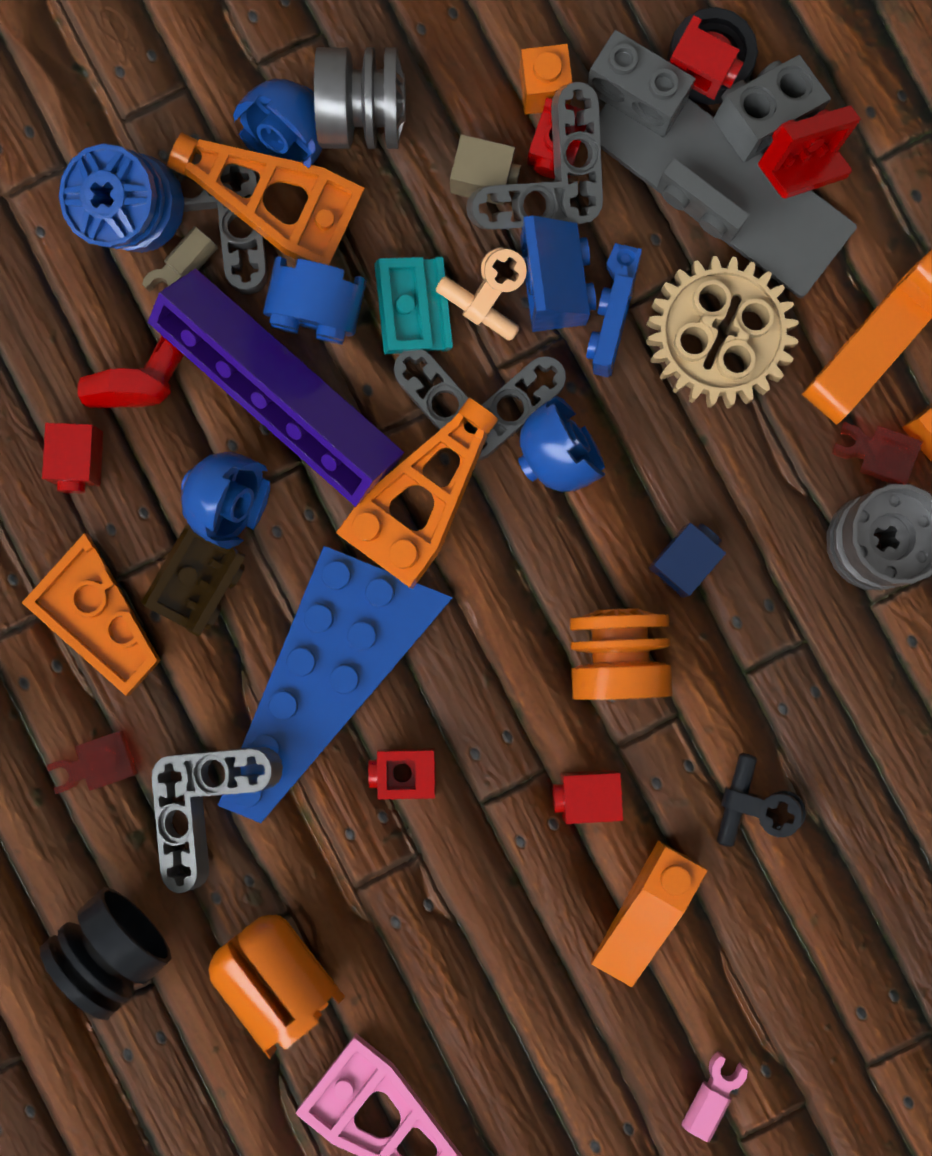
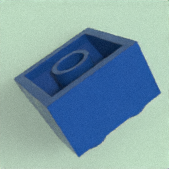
M534 215L525 216L523 218L520 246L522 258L527 267L525 283L532 332L587 325L590 311L596 310L593 282H585L583 267L590 265L587 237L579 238L577 223Z

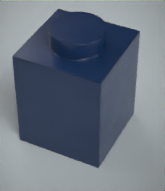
M690 522L678 532L648 568L684 598L693 593L724 557L726 552L718 546L722 540L715 532L702 523L696 527Z

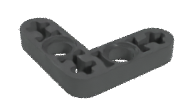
M582 82L567 84L558 89L552 98L551 113L555 182L494 185L478 188L470 195L466 208L468 218L475 226L487 230L522 228L523 218L528 216L523 207L524 199L532 191L541 193L546 201V209L540 217L581 224L590 222L599 215L603 204L599 101L596 92L591 86ZM575 92L576 99L584 100L585 105L584 110H580L576 114L577 126L586 125L587 132L578 131L566 134L565 127L575 126V114L573 110H566L565 101L572 99ZM573 140L583 142L588 150V159L580 168L572 166L566 157L567 147ZM589 174V181H579L580 195L588 197L589 200L588 206L582 207L581 215H579L578 208L570 207V198L578 195V181L568 183L567 175L579 176ZM510 191L514 192L512 199L509 194ZM487 194H490L492 202H512V211L495 212L492 214V221L489 222L488 215L480 213L479 204L487 202ZM512 212L515 217L514 222H511Z
M236 164L227 165L220 177L221 182L233 181L234 173H241L243 179L249 180V182L242 183L241 191L235 193L243 198L251 197L258 184L255 171ZM172 170L180 184L187 178V176ZM223 184L224 186L233 191L231 185ZM203 189L202 193L195 198L183 197L185 202L183 212L218 208L224 272L234 290L241 294L251 295L263 289L268 281L269 273L265 238L255 230L245 238L232 236L229 231L230 224L238 216ZM232 248L238 249V250H236V251H234V252L231 253V249H232ZM239 250H248V259L253 269H258V272L251 274V281L243 282L241 276L235 274L236 271L242 270L243 267L242 256Z
M425 350L404 351L397 357L394 372L399 386L438 430L442 429L457 415L468 397ZM547 356L536 358L482 404L484 408L499 420L487 435L486 447L482 449L478 461L484 460L494 453L522 428L531 413L561 393L565 384L566 374L559 361ZM410 360L415 365L420 362L426 364L423 368V374L431 384H433L436 377H439L442 381L431 387L424 399L418 395V393L425 391L424 385L416 377H412L409 380L404 378L407 374L405 364ZM540 369L543 373H546L551 369L555 372L552 380L555 387L550 390L546 385L541 386L533 393V398L539 402L532 406L527 394L516 386L522 382L525 389L528 390L536 382V370ZM440 393H450L459 402L458 410L450 417L438 416L432 409L434 398ZM505 397L517 398L522 403L524 412L518 420L505 421L497 413V405ZM467 422L466 424L476 433L477 428Z
M253 747L185 753L167 756L155 763L152 770V789L160 873L162 881L168 889L175 893H184L201 887L209 876L203 796L252 793L274 787L280 781L283 771L281 758L274 750L268 747ZM213 760L219 761L225 769V779L220 786L212 783L208 775V767ZM256 763L264 765L265 774L241 775L240 767ZM171 771L181 772L182 780H171ZM174 796L185 797L184 801L172 803V797ZM177 810L183 812L188 818L189 827L184 836L178 834L173 828L172 819ZM189 843V849L187 850L185 848L177 850L176 848L178 845ZM183 864L185 867H190L191 875L187 876V874L180 873L179 865Z

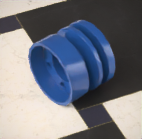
M103 143L85 148L72 158L61 177L59 201L62 215L73 233L89 244L138 253L159 249L172 239L182 222L185 202L181 184L173 171L154 157L137 153L124 147Z

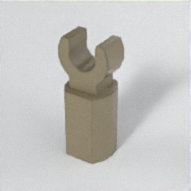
M194 226L164 260L166 265L162 269L149 272L144 277L142 285L149 292L161 282L167 283L169 286L195 268L199 271L218 247L210 238Z

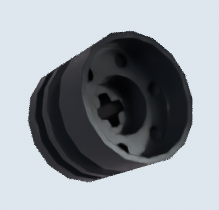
M104 887L77 911L79 924L65 923L58 929V936L53 935L40 946V958L55 984L74 1004L97 1019L108 1020L121 1008L120 1003H126L135 994L133 982L145 985L172 957L164 937L151 920L127 897L114 889Z

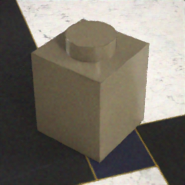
M461 134L450 176V193L470 197L475 190L481 187L517 184L521 165L514 163L515 147ZM487 194V202L503 206L504 202H492L490 194Z

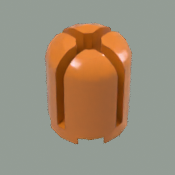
M266 915L254 920L215 952L208 969L211 983L269 1059L277 1050L276 1043H279L283 1050H285L319 1023L318 1019L323 1015L321 1011L329 1005L327 1002L333 997L336 1003L339 1004L345 998L344 994L289 922L279 915Z

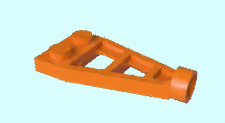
M183 132L178 136L167 162L168 168L191 178L283 254L296 260L297 258L329 266L365 189L320 166L311 165L308 168L302 162L201 139L197 140ZM196 154L201 155L200 162L192 164ZM236 164L256 171L260 175L258 184L251 197L243 198L222 184L220 177L227 165ZM281 182L299 186L306 191L308 200L296 223L284 224L267 211L263 204V197L270 185Z
M468 398L457 415L373 487L366 497L354 507L336 534L402 583L413 589L441 551L487 435L499 419L482 405ZM467 422L477 428L476 433H468L464 425ZM448 448L459 455L460 465L450 483L446 487H439L424 476L423 469L441 449ZM411 486L424 487L432 494L434 499V507L428 522L423 529L418 531L410 530L395 519L390 512L392 501Z

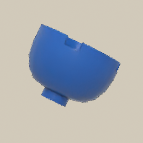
M272 79L254 87L236 106L233 114L234 122L240 117L243 129L240 131L239 136L250 151L302 162L308 168L316 162L323 149L317 141L314 92L311 89L290 80Z
M555 396L542 404L525 421L521 428L519 439L523 455L518 458V462L524 474L532 482L539 479L548 488L560 492H571L587 487L602 478L605 473L601 470L605 468V464L586 426L579 428L573 420L569 419L576 415V412L559 396Z
M221 452L207 456L195 465L194 468L190 469L182 480L181 503L182 514L193 532L225 549L238 546L243 542L244 539L237 536L246 526L254 530L267 505L270 481L263 478L262 472L268 471L266 465L241 454Z

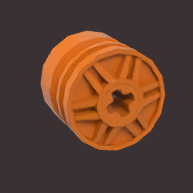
M642 609L595 610V612L579 618L569 619L570 631L591 630V641L570 642L571 650L592 653V663L571 668L573 700L638 699L672 696L671 665L649 661V651L670 646V639H648V628L669 627V615L655 614Z

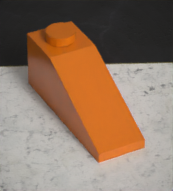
M658 840L590 963L628 986L633 987L685 913L708 870L695 860Z

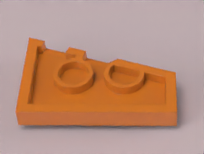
M84 533L22 601L24 606L125 696H130L161 661L90 535Z

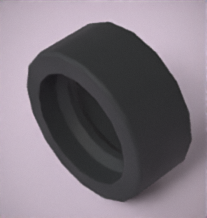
M718 7L700 9L686 17L674 32L666 61H670L693 15L702 19L699 29L705 32L713 31L720 33L728 38L734 47L739 49L738 57L744 64L733 84L741 80L747 83L754 70L758 55L756 36L747 21L733 11ZM722 85L715 100L692 89L689 99L705 105L722 103L721 96L728 88Z

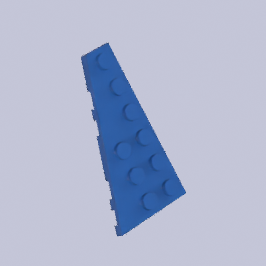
M323 546L241 749L268 747L274 750L281 758L283 765L281 779L274 787L266 790L222 795L218 806L262 823L441 611L450 603L453 597L418 583L411 589L384 569ZM257 763L240 767L241 775L265 774L264 765H258Z

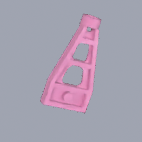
M355 1034L295 1113L330 1143L357 1156H403L398 1152L397 1146L411 1128L420 1129L437 1148L436 1156H462L395 1065L358 1034ZM376 1091L385 1093L399 1110L401 1116L399 1126L392 1135L385 1138L376 1137L361 1130L354 1121L355 1114L368 1097Z

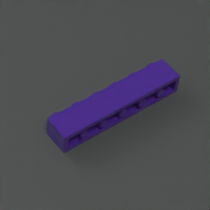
M196 268L159 292L147 323L355 507L380 480L393 470L404 452Z

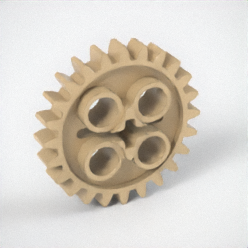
M713 256L709 262L708 270L705 271L698 260L694 261L691 266L692 277L683 270H678L674 276L678 287L665 282L661 292L667 300L655 298L651 306L656 312L661 314V316L649 317L646 324L648 327L658 330V333L650 335L646 340V345L660 347V350L650 359L651 363L665 362L667 367L660 375L661 380L674 375L678 380L674 385L673 392L677 393L687 386L691 389L689 394V402L691 403L702 393L706 394L708 408L714 406L719 396H722L726 408H731L735 404L736 394H739L742 401L748 404L753 400L752 387L758 393L766 394L770 390L766 378L774 382L781 380L784 374L777 365L788 366L794 359L790 354L783 351L784 349L794 348L798 344V339L786 335V333L794 329L799 322L795 319L785 318L784 315L794 306V303H780L777 299L785 289L783 285L773 289L767 286L772 274L771 272H766L759 279L753 276L755 270L754 262H751L744 271L738 270L737 257L733 256L726 268H721L718 257ZM709 293L716 296L720 302V310L715 312L705 310L699 302V295ZM738 296L740 303L726 329L728 337L719 346L711 369L706 370L703 364L718 335L716 328L725 318L732 297ZM750 311L759 315L762 320V329L755 331L747 328L742 321V313ZM690 334L699 338L702 343V352L699 354L686 352L681 346V337ZM735 353L739 355L744 361V371L735 373L728 370L724 365V354Z

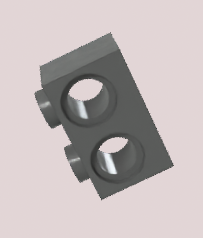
M615 30L590 68L587 84L594 89L599 99L664 138L686 104L696 78Z
M799 54L783 64L780 60L774 61L765 67L756 79L747 84L744 80L733 84L731 89L728 88L722 94L721 99L723 102L713 120L745 163L768 149L773 141V133L783 123L792 119L799 121L813 117L818 112L824 110L832 98Z

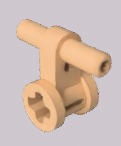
M495 248L489 251L481 262V275L484 280L474 295L447 276L442 277L435 289L441 296L464 310L462 314L464 317L476 325L483 323L510 341L518 333L519 325L492 308L501 292L514 291L523 284L527 274L526 263L516 251L507 248ZM510 258L512 261L509 268L514 271L513 276L510 279L501 277L497 282L495 278L498 272L493 268L494 262L496 260L505 262Z

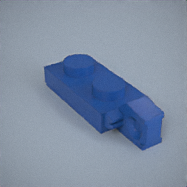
M615 243L606 263L607 271L614 282L612 289L603 288L597 314L605 317L601 332L592 331L586 358L593 360V374L608 378L612 376L642 256V249Z

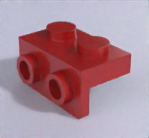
M849 105L833 111L825 109L813 117L803 120H789L775 130L772 135L773 141L758 162V166L784 199L847 179L852 172V168L839 150L861 118L853 107Z

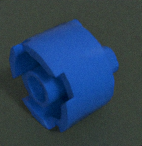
M276 257L263 314L270 317L269 323L271 328L298 334L299 326L317 330L316 339L343 345L345 336H354L367 280L361 276H355L354 283L343 280L345 272L343 269L298 258L295 268L287 267V259Z

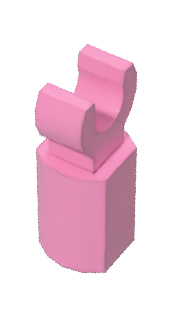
M719 1051L709 1061L711 1076L708 1082H702L681 1123L686 1131L706 1142L711 1141L732 1100L729 1096L731 1090L738 1089L747 1078L748 1070L741 1063L737 1065L732 1075H722L720 1070L726 1058Z

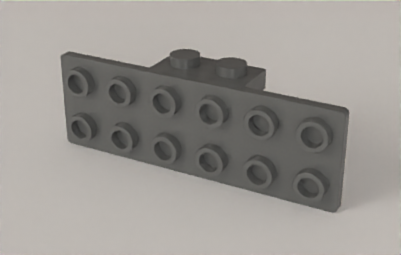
M689 98L664 138L608 103L599 113L601 149L659 192L672 207L684 211L699 222L702 229L709 235L723 240L750 262H754L765 273L771 272V277L798 298H803L857 228L853 221L811 190L786 199L782 198L758 166V162L763 154L761 153L744 163L714 122V117Z

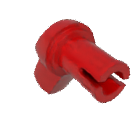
M161 335L152 355L143 368H115L80 377L77 388L78 398L82 404L89 408L147 407L161 404L171 394V386L168 382L184 355Z

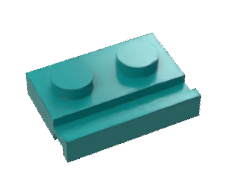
M423 257L379 258L374 263L384 354H401L404 351L421 349L426 352L435 350L445 352L453 348L448 300L437 293L435 289L442 277H445L443 257H436L435 259H423Z

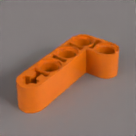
M932 249L903 276L802 392L801 395L836 425L851 412L932 319Z

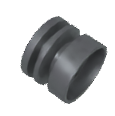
M316 47L314 65L315 123L317 141L322 149H350L355 127H363L368 149L376 148L377 127H385L387 149L399 148L400 134L406 121V82L399 60L398 47H385L384 69H376L374 47H366L362 69L353 68L349 47Z
M890 484L846 502L833 515L827 530V553L834 569L846 582L864 590H886L897 586L913 584L932 575V495L910 484ZM879 532L882 535L880 540L874 535L875 533ZM878 542H879L882 546H884V548L878 549V548L876 547L877 544H878Z

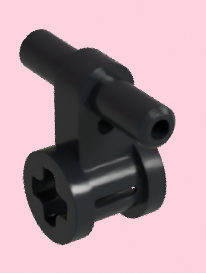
M747 753L739 754L731 787H725L721 806L725 807L716 839L721 845L727 847L735 845L743 813L759 818L762 828L768 834L780 838L794 834L806 819L805 803L794 792L782 790L773 793L768 798L749 792L757 763L756 756ZM782 802L787 803L788 812L795 815L794 819H789L784 825L777 823L778 815L771 812V808H777Z

